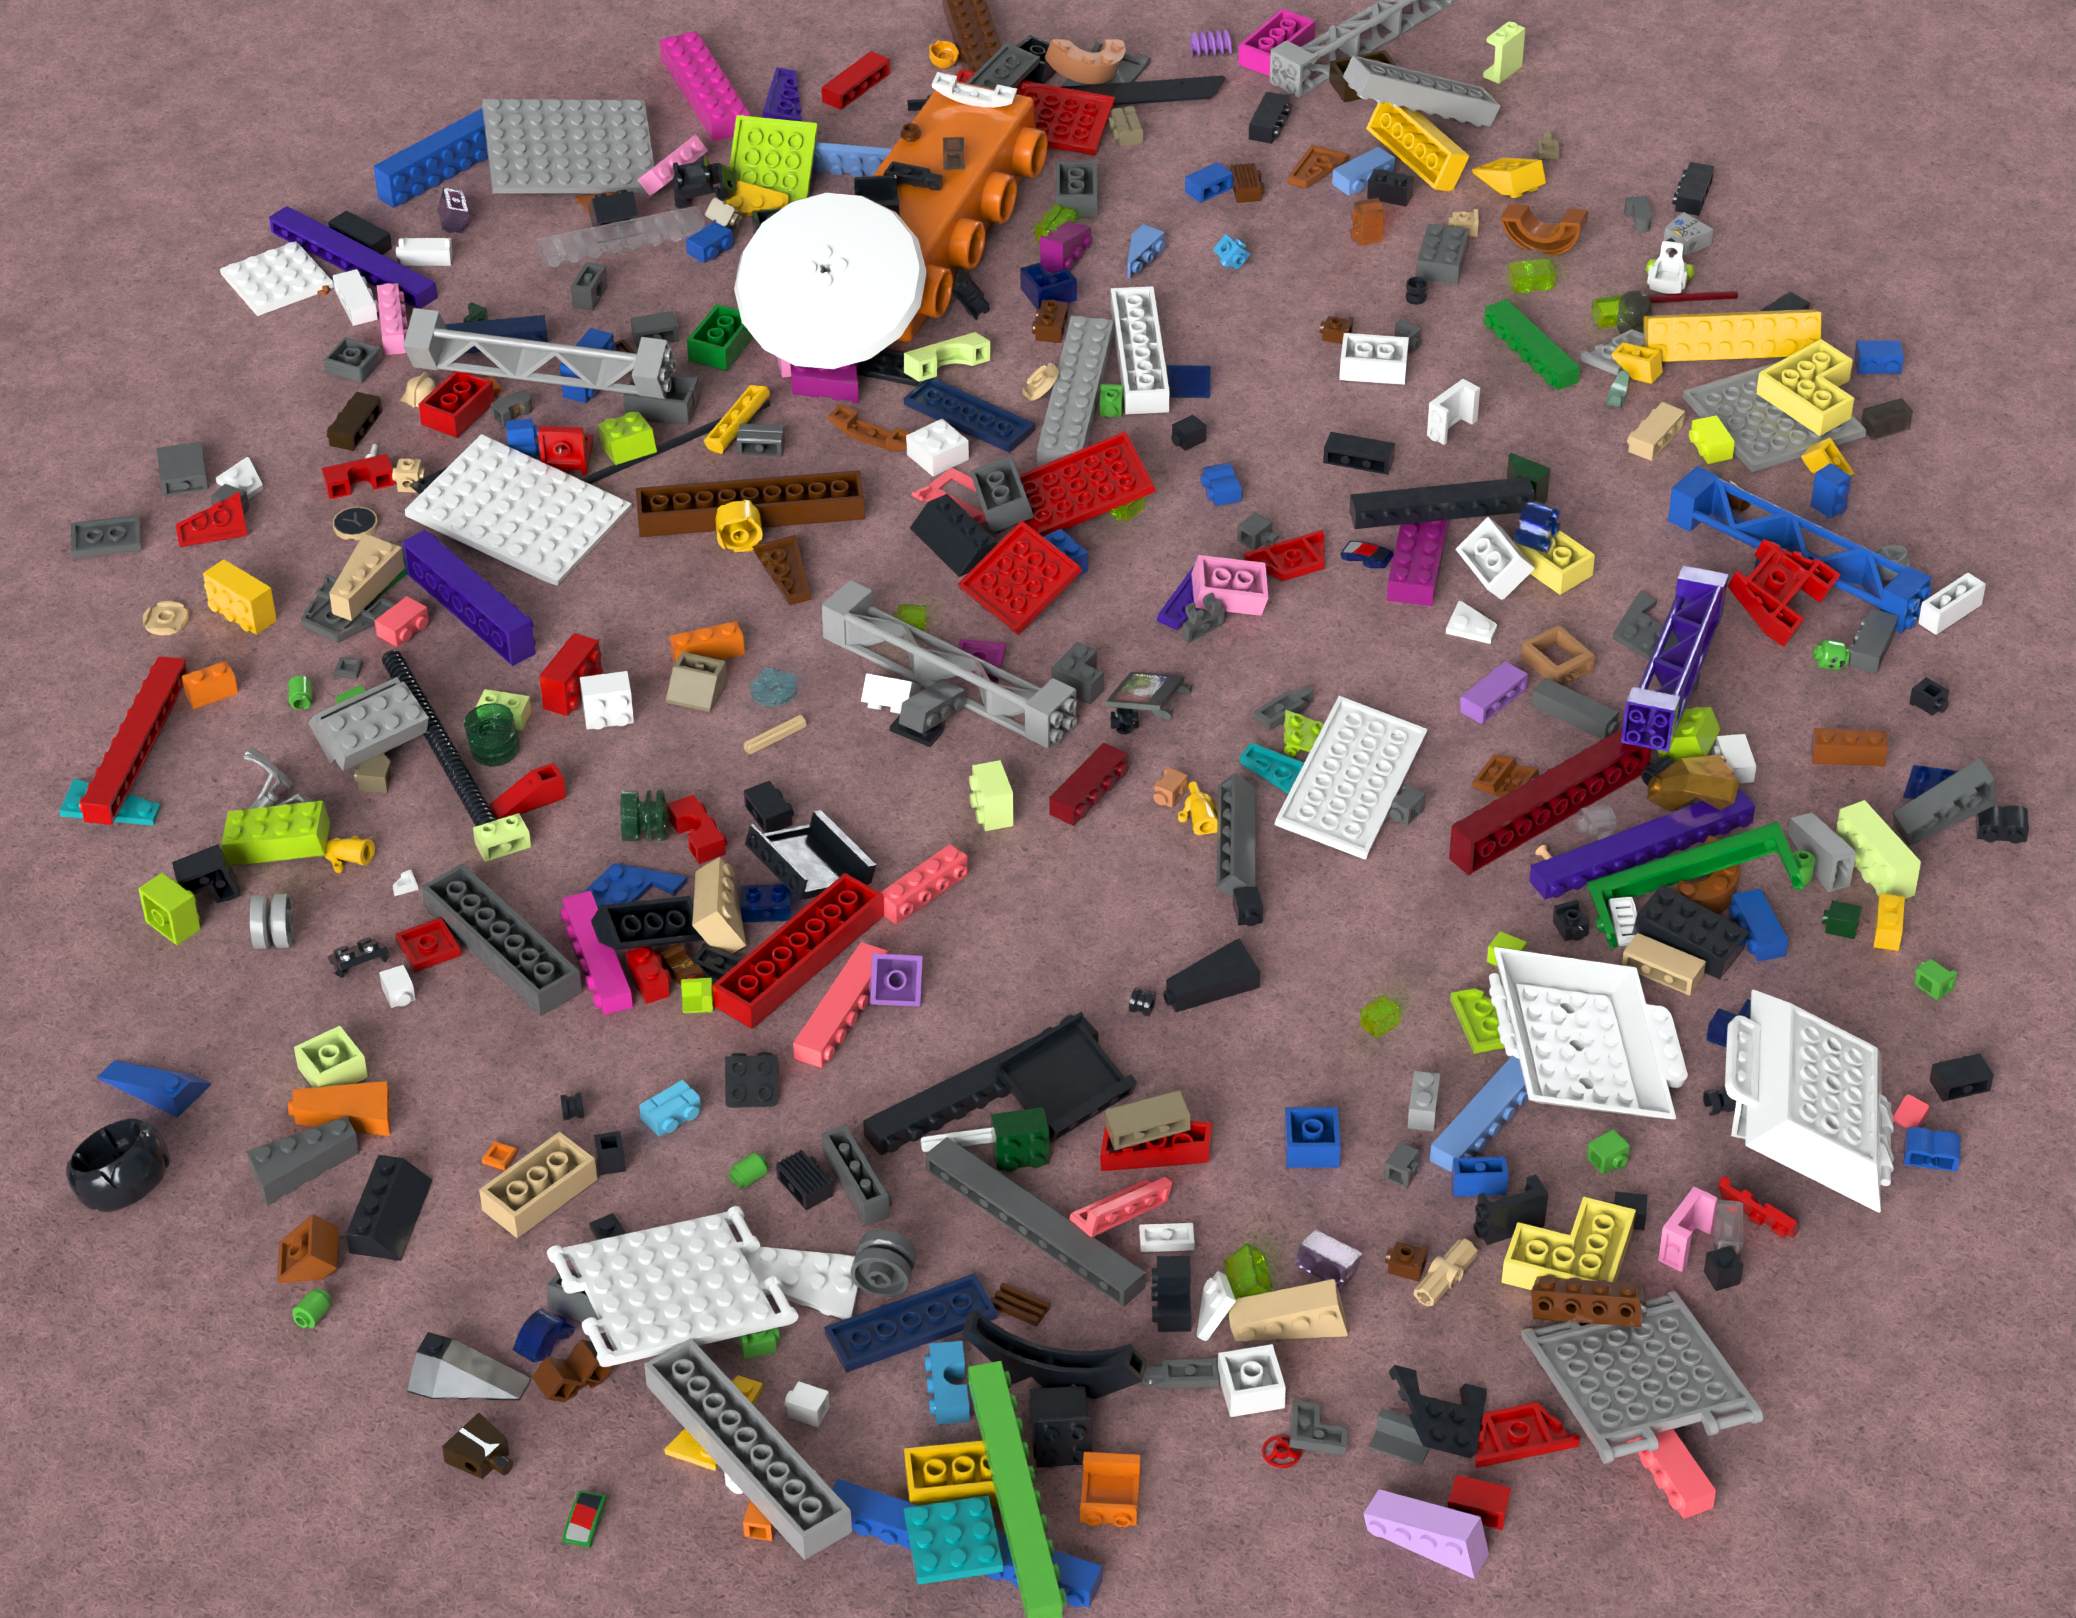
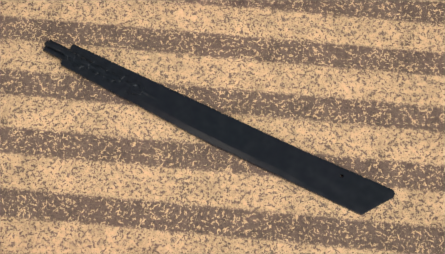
M1221 75L1063 86L1062 88L1115 97L1114 105L1211 99L1224 84L1226 78ZM928 95L927 99L907 100L908 111L921 110L931 95Z

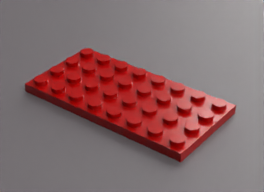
M960 69L957 74V81L966 83L976 72ZM1023 80L1016 86L1017 95L1033 99L1034 129L1045 131L1048 140L1047 147L1096 155L1108 123V117H1110L1115 104V97Z

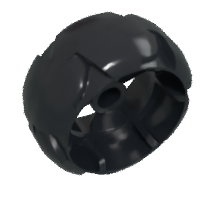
M134 1118L123 1119L97 1130L86 1138L76 1148L71 1159L68 1161L66 1176L69 1186L79 1201L87 1208L97 1209L101 1212H112L125 1208L150 1193L162 1181L166 1168L170 1164V1155L166 1143L157 1129L151 1124Z

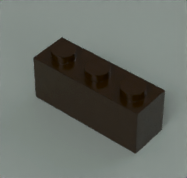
M356 392L327 429V438H329L330 446L354 451L382 413L380 397Z

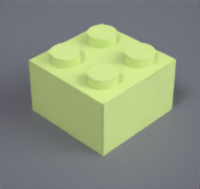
M1001 760L972 765V776H969V783L973 793L969 794L971 807L977 808L975 811L977 823L983 824L985 831L1013 826V791Z
M341 1026L294 1047L298 1069L313 1088L356 1084L368 1078L364 1055Z

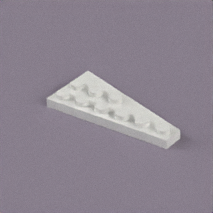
M759 1247L756 1252L744 1255L758 1283H763L772 1276L779 1278L782 1284L781 1290L787 1300L802 1306H809L819 1310L820 1313L828 1316L833 1315L842 1320L853 1317L859 1289L851 1278V1266L855 1256Z

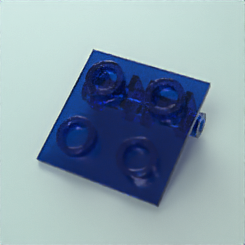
M1913 765L1903 798L1915 799L1958 771Z

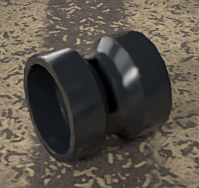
M1411 277L1407 280L1405 299L1408 303L1419 305L1426 301L1427 281L1424 278Z
M1725 1086L1721 1087L1718 1091L1710 1089L1703 1092L1705 1107L1712 1106L1713 1108L1712 1112L1709 1113L1710 1116L1718 1115L1724 1110L1726 1112L1735 1111L1737 1101L1729 1097Z

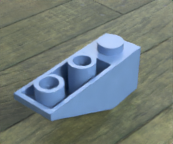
M1143 224L1132 234L1127 262V278H1131V272L1136 274L1141 272L1143 263L1138 260L1151 263L1155 255L1164 251L1166 246L1164 241L1165 232Z

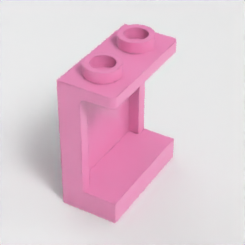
M1696 1187L1691 1189L1663 1226L1658 1261L1683 1272L1688 1263L1692 1232L1695 1229H1699L1711 1234L1713 1231L1717 1197Z

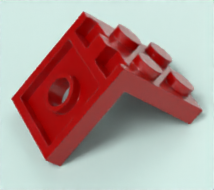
M539 426L538 438L541 462L569 474L570 470H581L582 475H587L594 443L593 435L584 434V427Z

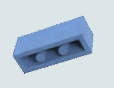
M1376 147L1333 169L1332 185L1347 195L1355 192L1358 193L1368 186V179L1374 169H1383L1394 173L1395 157L1380 147Z

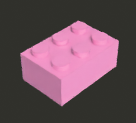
M1198 555L1192 571L1195 608L1206 609L1203 598L1212 592L1214 602L1220 599L1222 607L1226 612L1262 615L1268 600L1265 563Z

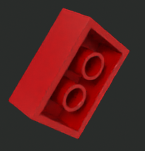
M454 371L418 404L421 425L458 438L495 401L493 382L470 373Z
M573 633L539 675L543 709L568 717L573 710L576 711L579 708L580 701L582 700L580 677L603 674L599 640Z

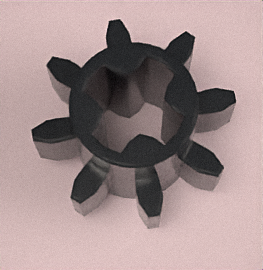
M1117 708L1116 712L1111 711V729L1116 728L1118 733L1126 735L1131 733L1133 728L1139 727L1138 711L1134 712L1133 709Z

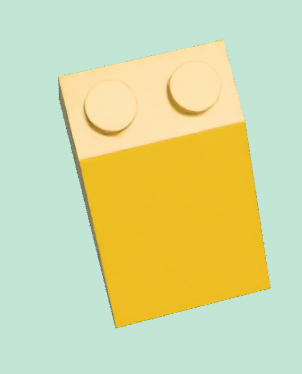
M1503 157L1472 169V173L1501 195H1510L1511 198L1521 197L1523 192L1536 191L1539 189V186L1546 184L1542 160Z

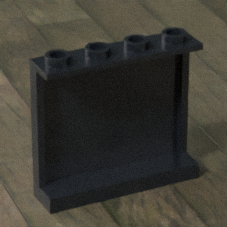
M821 810L813 812L811 822L808 825L764 834L754 824L749 826L745 845L799 900L817 897L844 873L866 885L872 883L876 864Z
M1082 1012L1075 1016H1066L1060 1022V1025L1055 1028H1046L1038 1038L1033 1041L1028 1039L1020 1045L1018 1050L1013 1053L1008 1051L1003 1054L998 1060L999 1063L995 1072L1024 1110L1044 1108L1050 1142L1055 1141L1133 1094L1137 1084L1132 1075L1126 1078L1081 1023L1084 1015Z

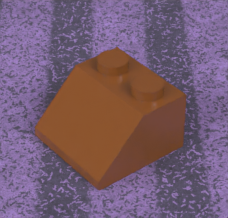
M312 1214L279 1242L277 1283L323 1280L329 1274L334 1273L338 1266L339 1227Z

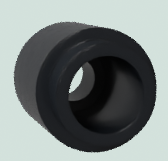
M1661 755L1644 767L1641 772L1643 782L1648 786L1652 777L1659 774L1675 761L1667 755Z

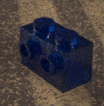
M784 884L741 886L742 922L789 921L792 918L791 891Z

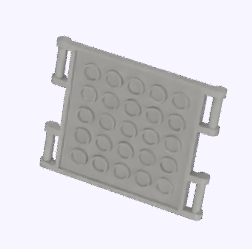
M1676 1291L1666 1292L1665 1296L1646 1300L1647 1314L1642 1327L1592 1323L1580 1326L1575 1321H1564L1535 1330L1527 1328L1521 1331V1336L1526 1346H1529L1598 1450L1603 1464L1611 1463L1615 1458L1644 1450L1648 1452L1658 1450V1440L1655 1433L1701 1421L1704 1424L1708 1436L1718 1434L1719 1430L1749 1422L1756 1424L1763 1421L1762 1411ZM1741 1410H1746L1745 1412H1741V1413L1734 1414V1415H1730V1416H1727V1417L1715 1419V1417H1719V1416H1723V1415H1726V1414L1738 1412V1411H1741ZM1640 1437L1642 1438L1641 1440L1629 1442V1443L1622 1444V1445H1618V1446H1615V1447H1610L1611 1445H1614V1444L1622 1443V1442L1629 1441V1440H1634V1439H1637V1438H1640Z

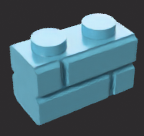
M681 1080L640 1104V1118L658 1137L665 1133H672L678 1125L687 1120H694L701 1112L699 1095Z

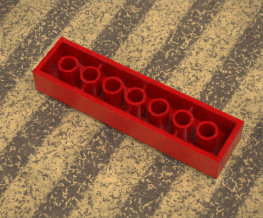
M844 873L712 985L714 1007L753 1029L884 916L883 894Z

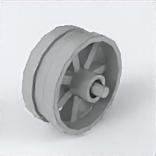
M1890 545L1874 550V552L1905 567H1911L1908 552L1903 546ZM1876 563L1881 581L1892 580L1898 575V573Z

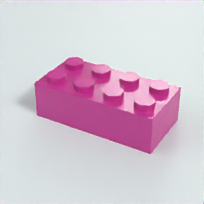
M1282 8L1239 44L1238 65L1270 76L1271 49L1286 40L1299 47L1314 40L1315 20Z

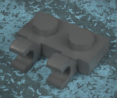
M1212 592L1203 598L1207 609L1205 612L1203 609L1196 611L1195 602L1187 605L1185 608L1189 620L1183 624L1182 639L1187 643L1224 624L1225 609L1222 607L1220 599L1214 602Z

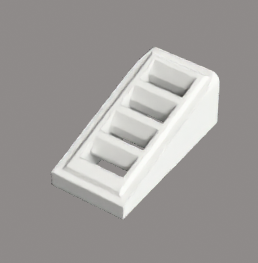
M1632 897L1609 899L1607 911L1615 931L1618 946H1628L1635 935L1622 936V934H1630L1633 931L1637 917L1634 900Z

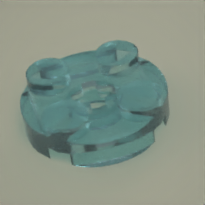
M765 668L761 671L760 675H757L750 684L751 696L761 706L777 707V705L784 703L786 705L797 695L796 677L792 674ZM771 687H777L778 689H774L773 691H770L769 688H771Z

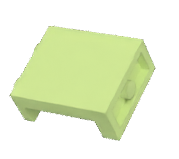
M1509 21L1487 37V42L1496 48L1494 64L1483 72L1484 78L1500 84L1522 67L1525 39L1524 27Z

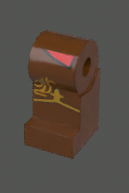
M681 943L661 952L662 968L669 971L671 978L678 985L681 986L682 979L705 978L700 966L688 957Z

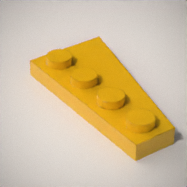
M739 1375L731 1381L754 1405L763 1390V1383ZM686 1429L664 1449L667 1455L715 1471L719 1466Z

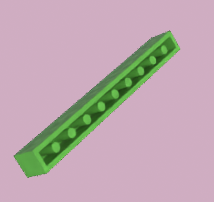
M1001 1361L968 1367L969 1388L1026 1618H1062V1607L1067 1606L1064 1588L1059 1589L1057 1581H1060L1059 1567L1057 1563L1052 1564L1051 1556H1054L1053 1543L1051 1538L1046 1539L1045 1532L1048 1531L1045 1514L1040 1515L1038 1507H1042L1040 1492L1033 1489L1032 1483H1035V1473L1033 1466L1027 1465L1026 1459H1029L1027 1442L1021 1441L1020 1435H1023L1021 1418H1016L1014 1411H1017V1402L1015 1395L1009 1394L1008 1388H1011L1009 1371L1003 1370Z

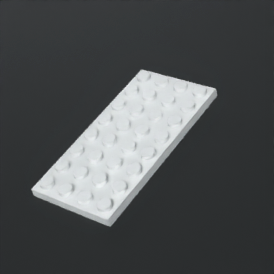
M1338 696L1276 818L1275 825L1366 860L1391 809V803L1398 795L1428 729Z

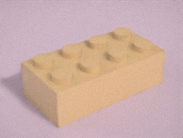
M558 1132L479 1189L482 1211L518 1239L597 1181L595 1158L561 1132Z

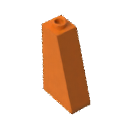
M387 1081L293 1089V1100H288L289 1116H294L296 1125L317 1127L347 1116L355 1132L383 1136L390 1135V1095Z

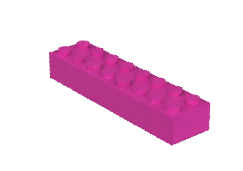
M697 31L660 39L661 60L712 141L734 137L736 116H750V113Z

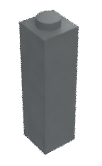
M1545 678L1533 690L1532 707L1600 739L1607 738L1619 729L1618 711L1548 678Z

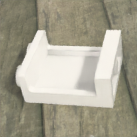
M1462 379L1429 403L1427 436L1432 441H1438L1445 445L1447 443L1448 429L1461 419L1471 425L1478 421L1480 387Z

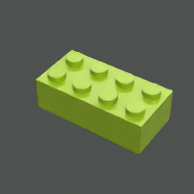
M323 801L228 811L221 847L229 864H253L324 856L331 821Z

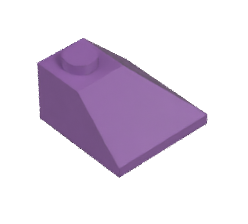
M872 953L869 1004L920 1007L923 956Z

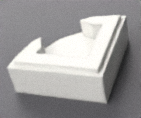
M412 870L403 872L393 885L394 896L418 890V884Z

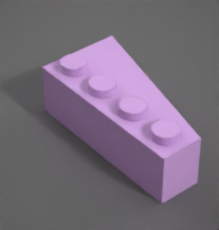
M1380 1489L1363 1513L1367 1530L1373 1535L1385 1538L1473 1579L1489 1556L1481 1517Z

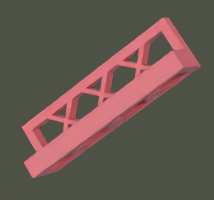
M1166 1177L1152 1183L1146 1179L1072 1212L1070 1220L1090 1237L1096 1236L1167 1202L1172 1182Z

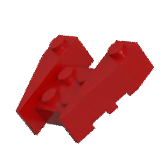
M1763 539L1754 554L1761 561L1748 578L1737 570L1727 587L1764 634L1785 647L1796 634L1804 620L1803 617L1787 605L1800 590L1821 603L1833 589L1841 574L1818 559L1814 558L1812 561L1802 557V553L1797 551L1791 553L1779 548L1780 545Z

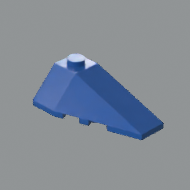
M115 1060L97 1076L98 1079L177 1118L211 1086V1083L190 1073Z

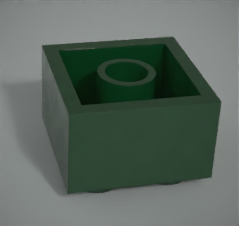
M1043 1107L991 1114L992 1151L997 1170L1010 1172L1017 1168L1030 1166L1032 1168H1039L1049 1164V1129Z

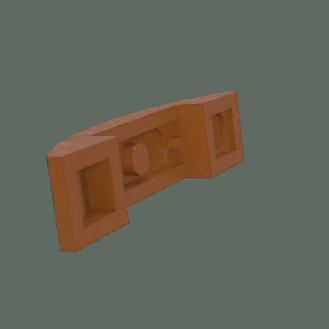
M838 404L828 415V419L838 429L853 439L889 451H905L907 449L906 435L910 434V432L896 427L891 432L859 419L858 411L842 404Z

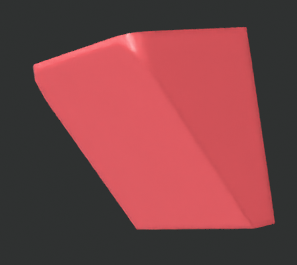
M1907 1094L1893 1116L1894 1122L1906 1129L1919 1127L1928 1117L1929 1105Z

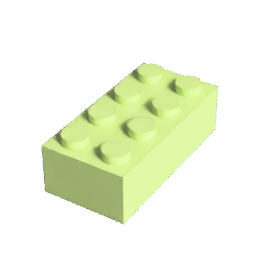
M1865 800L1840 809L1836 834L1855 850L1854 867L1862 873L1864 881L1872 884L1878 896L1880 893L1905 896V899L1915 896L1921 861Z

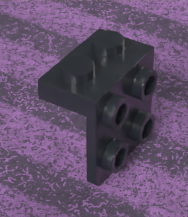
M770 1052L757 1053V1056H747L746 1053H733L731 1056H725V1102L727 1107H773L777 1105V1070L779 1068L777 1055H773Z

